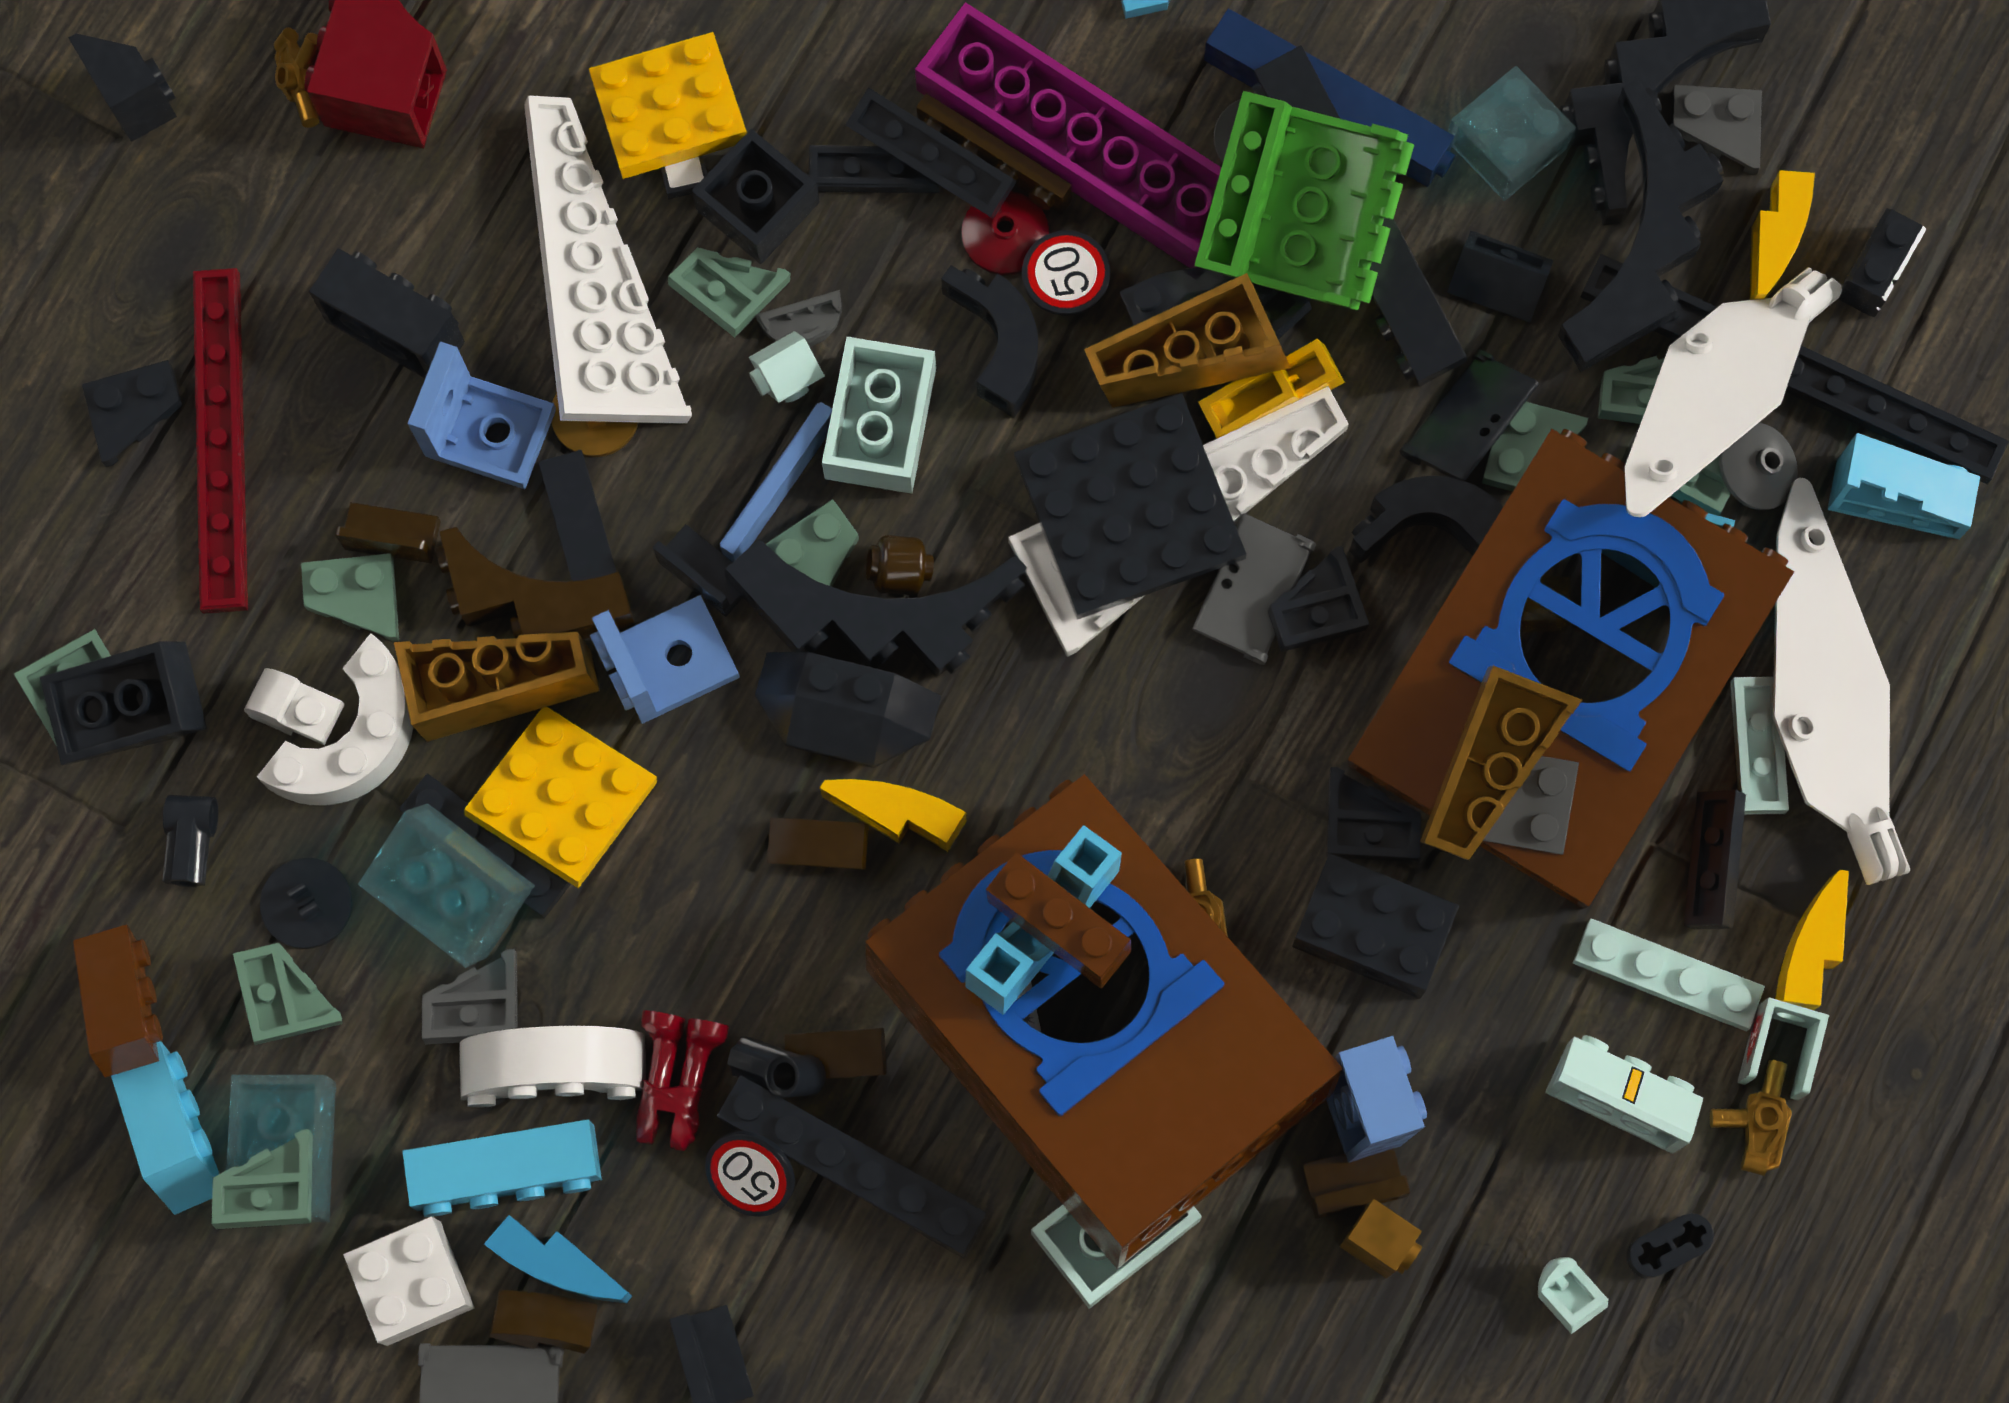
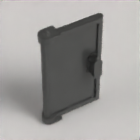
M1243 513L1236 528L1247 553L1246 559L1233 563L1238 571L1234 566L1229 565L1217 570L1192 630L1243 653V657L1248 660L1265 665L1268 659L1267 653L1275 637L1268 609L1282 594L1297 584L1310 553H1313L1316 547V543L1299 534L1293 536Z
M420 1343L418 1351V1366L421 1368L419 1403H558L559 1368L563 1367V1348L552 1345H537L533 1349L521 1345L431 1346L430 1343Z

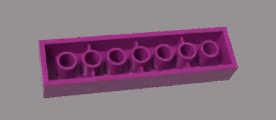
M965 2L915 68L916 90L923 95L927 93L1069 182L1072 184V192L1187 267H1196L1194 266L1222 167Z

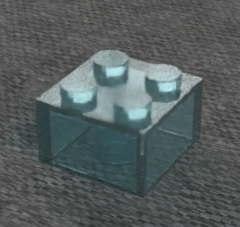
M1515 66L1453 117L1448 132L1455 136L1452 147L1505 201L1569 147L1576 127Z

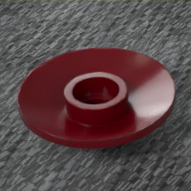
M1013 191L1009 193L993 219L971 206L962 224V242L970 259L980 268L999 275H1011L1022 272L1023 261L1030 247L1041 237L1049 234L1048 221L1043 210L1034 204L1029 197ZM1006 221L1013 225V229L1009 232H1001L997 226L999 223Z

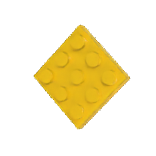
M713 32L589 68L623 179L733 147L747 133Z
M543 707L465 807L464 812L467 818L579 888L657 783V776L550 708Z

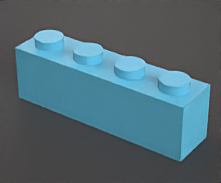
M589 1119L403 1150L409 1206L416 1211L423 1210L424 1217L452 1213L451 1205L470 1202V1209L493 1207L498 1205V1197L516 1195L517 1201L540 1199L545 1197L544 1190L563 1187V1193L565 1194L583 1192L591 1189L590 1182L602 1180L595 1127Z

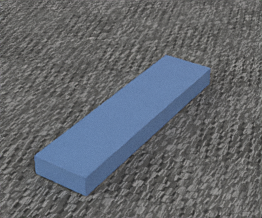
M822 402L817 403L720 542L722 554L732 562L751 547L826 439L832 408Z

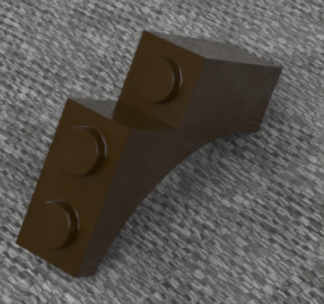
M457 527L439 531L443 546L436 548L437 558L442 573L450 572L454 587L446 589L448 601L453 615L461 614L468 627L517 613V615L510 617L515 638H518L519 635L578 632L584 640L591 638L590 635L598 631L592 617L609 610L618 630L635 626L625 586L619 572L593 579L571 582L532 579L508 571L488 560L465 539Z

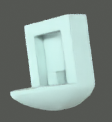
M1569 1257L1556 1258L1549 1261L1544 1267L1538 1282V1297L1571 1334L1608 1307V1298L1582 1271L1574 1259Z

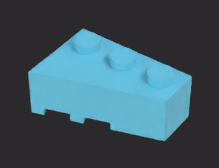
M1856 433L1837 459L1827 510L1960 540L1972 524L1980 476L1969 473L1963 467L1947 465Z
M160 1041L157 1042L158 1062L115 1074L111 1077L142 1177L172 1213L176 1215L212 1199L213 1177L219 1175V1171L212 1156L210 1142L197 1117L200 1115L197 1102L192 1092L186 1089L183 1078L188 1076L184 1062L177 1051L170 1053Z

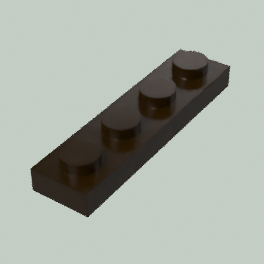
M927 93L917 105V118L1013 178L1017 181L1015 185L1027 192L1029 199L1038 207L1044 210L1052 208L1058 213L1063 214L1072 200V184Z

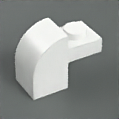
M265 668L244 711L250 718L288 735H292L295 732L325 745L345 704L337 698L300 683L297 678L291 675Z

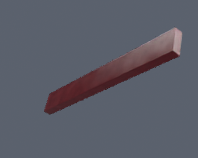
M237 268L193 271L200 611L203 614L248 611L240 273Z

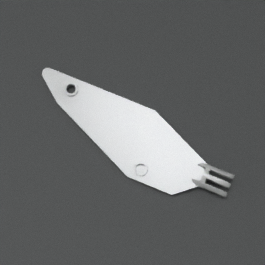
M1808 267L1778 290L1772 298L1722 303L1669 346L1625 465L1626 511L1629 515L1633 517L1648 515L1781 405L1808 324L1840 297L1842 292L1840 283L1833 278L1827 281L1825 274L1818 271L1812 272V269Z
M1798 478L1791 484L1776 534V552L1789 561L1786 567L1795 572L1775 603L1773 720L1805 804L1847 831V836L1866 885H1871L1910 872L1909 864L1889 816L1890 684L1813 486L1807 479ZM1809 537L1813 540L1814 544L1810 542Z

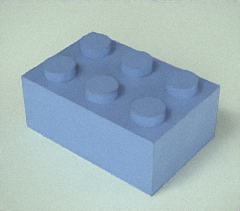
M1393 1036L1339 1052L1334 1057L1343 1069L1333 1094L1326 1100L1348 1163L1386 1150L1398 1148L1425 1127L1423 1119L1427 1118V1111L1423 1098L1418 1091L1412 1092L1407 1074L1411 1073L1407 1052L1403 1046L1397 1047Z

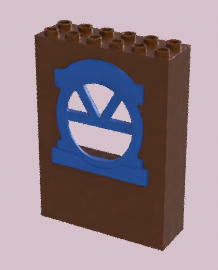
M1551 429L1349 756L1348 767L1430 816L1487 668L1494 665L1540 683L1528 667L1521 647L1520 624L1527 598L1532 599L1652 672L1637 687L1620 697L1603 702L1580 703L1558 732L1559 734L1550 747L1542 755L1579 762L1563 855L1482 841L1479 845L1568 901L1585 909L1590 906L1795 571L1786 567L1789 561L1778 552L1764 547L1761 552L1745 543L1748 536L1739 529L1726 523L1720 528L1706 520L1705 518L1708 513L1688 500H1683L1679 504L1668 497L1644 517L1629 515L1626 511V464L1606 452H1603L1601 457L1589 451L1585 448L1587 442L1570 430L1563 429L1560 434ZM1603 550L1627 554L1651 570L1659 581L1658 587L1600 618L1601 552ZM1574 554L1582 556L1581 607L1540 582V578L1552 566ZM1663 605L1669 608V635L1666 647L1662 653L1652 650L1619 630Z
M1083 774L1074 782L1068 779L1059 784L1049 795L1050 800L1038 810L1035 807L1025 810L1014 821V828L1004 836L1000 837L996 834L986 840L977 850L978 856L966 865L959 862L948 869L941 877L942 883L931 892L927 893L926 890H922L914 895L905 904L904 909L906 911L893 921L886 918L876 924L867 934L869 939L865 941L866 970L1116 1269H1118L1329 1098L1334 1092L1343 1068L1089 778ZM1084 825L1122 852L1118 874L1096 901L1119 915L1120 919L1112 926L1127 937L1134 932L1137 935L1148 962L1149 986L1141 1010L1127 1027L1117 1034L1100 1041L1073 1043L1057 1040L1042 1034L1023 1020L1081 974L1064 960L1051 956L1039 970L1042 973L1048 974V976L1018 998L1004 1015L967 989L965 981L967 967L993 935L1003 931L1010 920L988 902L986 888L1015 852L1048 875L1055 859Z

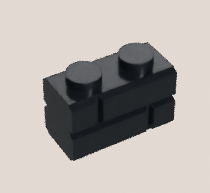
M1887 208L1841 286L1842 292L1838 299L1868 316L1875 317L1886 302L1926 228L1893 209Z

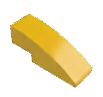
M1780 170L1772 183L1770 211L1760 210L1752 225L1749 300L1767 298L1793 257L1806 227L1813 198L1815 173Z
M1317 338L1286 356L1291 368L1235 380L1198 401L1216 438L1218 439L1325 387H1329L1332 390L1345 383L1325 344Z
M857 779L824 780L820 786L821 795L824 799L862 822L869 824V826L897 843H900L908 829H911L948 852L967 821L965 811L940 798L904 786Z
M1839 870L1829 878L1813 898L1797 924L1784 956L1775 999L1810 1010H1815L1821 1006L1823 969H1834L1843 962L1849 871Z

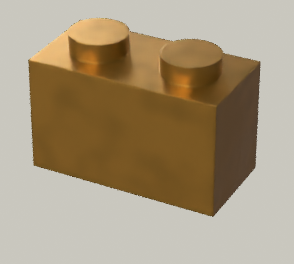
M1373 1199L1365 1207L1340 1247L1387 1279L1396 1271L1403 1274L1405 1270L1409 1269L1422 1249V1246L1415 1242L1422 1231Z

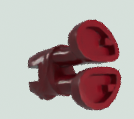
M643 1010L641 1024L642 1028L653 1039V1055L648 1080L643 1079L642 1096L636 1121V1140L638 1143L653 1145L660 1125L661 1111L673 1112L675 1117L671 1127L670 1148L685 1152L690 1143L695 1141V1135L699 1128V1112L697 1109L703 1090L700 1087L708 1058L715 1047L725 1042L729 1026L707 1020L688 1019L686 1051L679 1086L669 1087L678 1045L683 1035L685 1019L668 1013Z

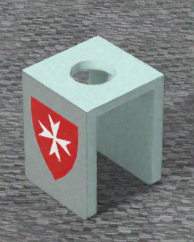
M1769 997L1757 1007L1738 1083L1746 1085L1756 1078L1771 1018L1807 1028L1790 1095V1099L1798 1101L1810 1093L1829 1015Z

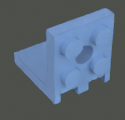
M440 342L407 424L425 457L526 489L556 407L554 403L471 377L458 348ZM496 423H504L510 427L509 436L500 443H493L486 439L487 430Z
M701 595L619 633L609 610L592 617L598 630L590 635L606 671L616 668L617 672L610 674L609 677L625 710L627 711L634 707L642 724L740 678ZM676 645H685L692 650L690 661L683 666H674L667 661L669 650Z

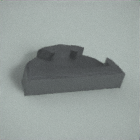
M840 290L756 314V320L763 333L774 342L795 331L805 338L809 347H812L826 340L838 326L842 313Z

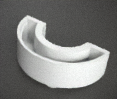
M370 633L343 667L345 673L355 684L359 695L358 716L350 731L336 743L320 749L300 748L285 741L257 776L272 792L302 804L322 806L339 804L356 799L379 786L402 760L412 737L413 726L411 725L400 669L389 650L373 634Z
M602 1026L530 1027L488 1032L460 1041L461 1100H467L468 1107H492L496 1105V1099L535 1098L537 1097L536 1090L555 1089L556 1096H579L584 1094L585 1089L607 1093V1098L611 1100L633 1099L636 1097L635 1091H642L643 1079L646 1080L645 1035L635 1030Z

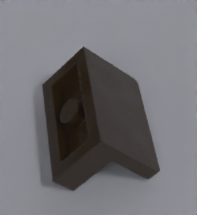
M350 502L345 527H337L335 536L344 550L375 555L391 553L394 558L432 563L441 521L438 516Z
M1394 1148L1349 1163L1346 1154H1341L1303 1165V1172L1315 1219L1365 1208L1373 1199L1382 1204L1406 1198L1411 1193L1406 1175L1401 1176Z

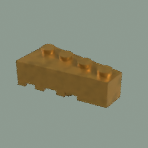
M1248 273L1084 349L1099 385L1112 408L1291 368Z
M578 632L519 635L518 638L496 639L495 636L477 637V641L461 642L440 639L432 640V643L412 644L410 641L394 642L411 725L427 742L600 691L591 650Z
M1494 665L1488 667L1420 842L1469 860L1501 816L1509 801L1528 778L1531 770L1546 749L1550 747L1557 737L1558 732L1570 715L1579 706L1582 699Z

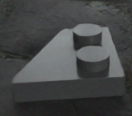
M1674 85L1671 94V124L1676 126L1683 139L1688 142L1701 144L1705 151L1712 152L1718 158L1722 154L1745 166L1743 171L1750 175L1758 174L1761 151L1762 90Z
M1541 756L1528 778L1504 808L1505 810L1483 841L1563 855L1579 762Z
M507 949L501 952V958L479 970L473 967L458 975L454 982L446 985L441 984L422 995V1040L425 1045L460 1043L463 1039L478 1034L518 1029L517 953L515 949Z

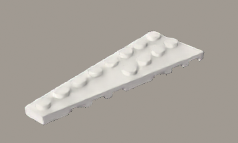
M528 96L524 107L560 421L688 423L692 417L691 407L685 404L678 386L680 378L676 368H671L663 347L665 340L661 329H656L647 306L649 301L628 244L624 245L616 226L617 216L614 208H609L601 187L603 180L599 170L595 171L586 149L588 141L571 98Z
M1325 387L1203 445L1234 522L1348 429L1349 424L1329 387ZM1040 523L1008 537L1014 554L1028 568L1025 575L1067 657L1080 650L1144 597L1136 598L1077 620Z

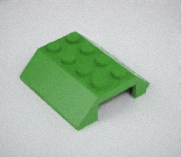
M1243 91L1194 266L1232 278L1248 273L1253 284L1331 305L1358 310L1360 302L1370 303L1378 272L1370 270L1371 263L1381 264L1390 233V228L1382 226L1384 218L1394 219L1403 184L1395 182L1396 175L1406 176L1414 144L1406 142L1408 134L1396 129L1372 124L1370 127L1292 107L1286 101Z

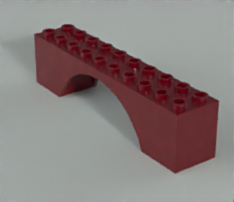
M329 0V11L331 12L327 26H322L319 30L317 37L318 57L315 66H309L304 82L305 91L308 93L323 125L329 128L424 148L447 72L434 35L420 25L407 12L399 0Z

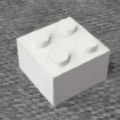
M432 1216L343 1254L377 1343L389 1346L475 1308L442 1223Z

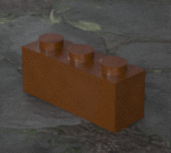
M1017 852L1014 853L986 888L987 899L992 906L1101 989L1131 952L1130 938Z
M127 924L73 940L89 1054L103 1076L106 1078L158 1062L157 1042L163 1041V1035L158 1018L151 1011V1004L157 1002V997L150 977H146L145 967L151 965L145 941L143 939L136 940Z

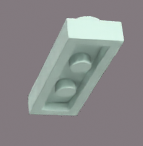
M1734 677L1730 684L1738 791L1746 794L1744 815L1785 814L1789 810L1785 749L1773 720V677Z

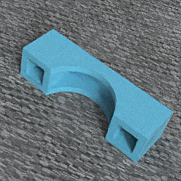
M1083 825L1055 859L1047 876L1090 908L1118 874L1122 852ZM1012 922L1003 931L995 933L967 967L965 987L1004 1015L1054 952L1015 922Z

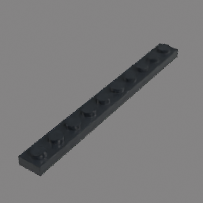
M1600 254L1580 297L1593 302L1615 278L1623 264ZM1673 287L1678 296V303H1676L1678 310L1671 321L1654 331L1676 341L1717 307ZM1800 347L1785 392L1935 461L1963 467L1969 473L1980 476L1979 481L1985 484L1992 480L2009 440L1806 347Z

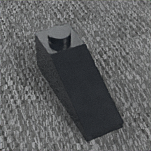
M1194 267L1160 273L1120 291L1132 324L1135 326L1235 278ZM1253 284L1259 299L1265 298L1266 294L1263 287Z

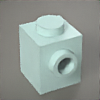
M795 331L749 357L755 368L749 374L756 388L762 396L768 393L778 403L783 400L785 402H792L801 398L809 391L807 386L825 377L805 338Z

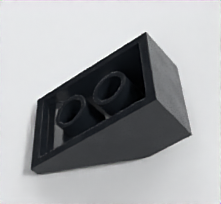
M159 641L40 677L61 765L156 744L207 729L186 642Z

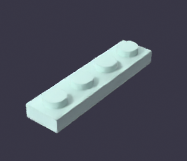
M1592 918L1587 922L1573 960L1575 965L1744 1031H1748L1751 1027L1765 988L1761 984Z

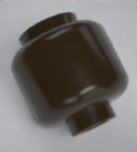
M885 535L878 540L876 545L869 546L866 561V578L873 581L878 592L915 595L920 591L923 581H931L934 557L933 555L926 554L925 546L921 539Z

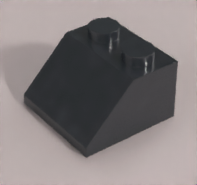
M77 33L68 37L131 142L177 117L169 104L176 97L152 57L144 61L135 46Z

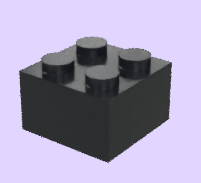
M750 129L692 190L696 210L760 264L772 254L820 203L817 183L753 129Z

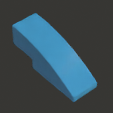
M508 1215L484 1243V1245L511 1265L541 1282L566 1292L597 1300L627 1303L632 1297L628 1291L558 1231L544 1245L516 1219Z

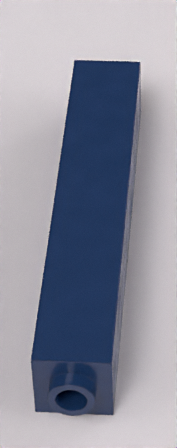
M1228 8L1206 42L1204 61L1252 87L1258 83L1254 72L1255 69L1293 50L1296 46ZM1305 52L1340 119L1370 127L1372 124H1376L1408 134L1406 142L1414 144L1406 175L1426 187H1429L1436 174L1442 178L1445 176L1456 154L1450 152L1454 135Z

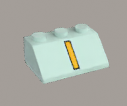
M1583 1035L1582 1039L1574 1036L1567 1043L1545 1093L1672 1154L1690 1143L1703 1102V1097L1693 1093V1085L1674 1076H1668V1079L1665 1080L1650 1073L1652 1067L1638 1058L1627 1055L1623 1060L1607 1052L1609 1046L1594 1037Z

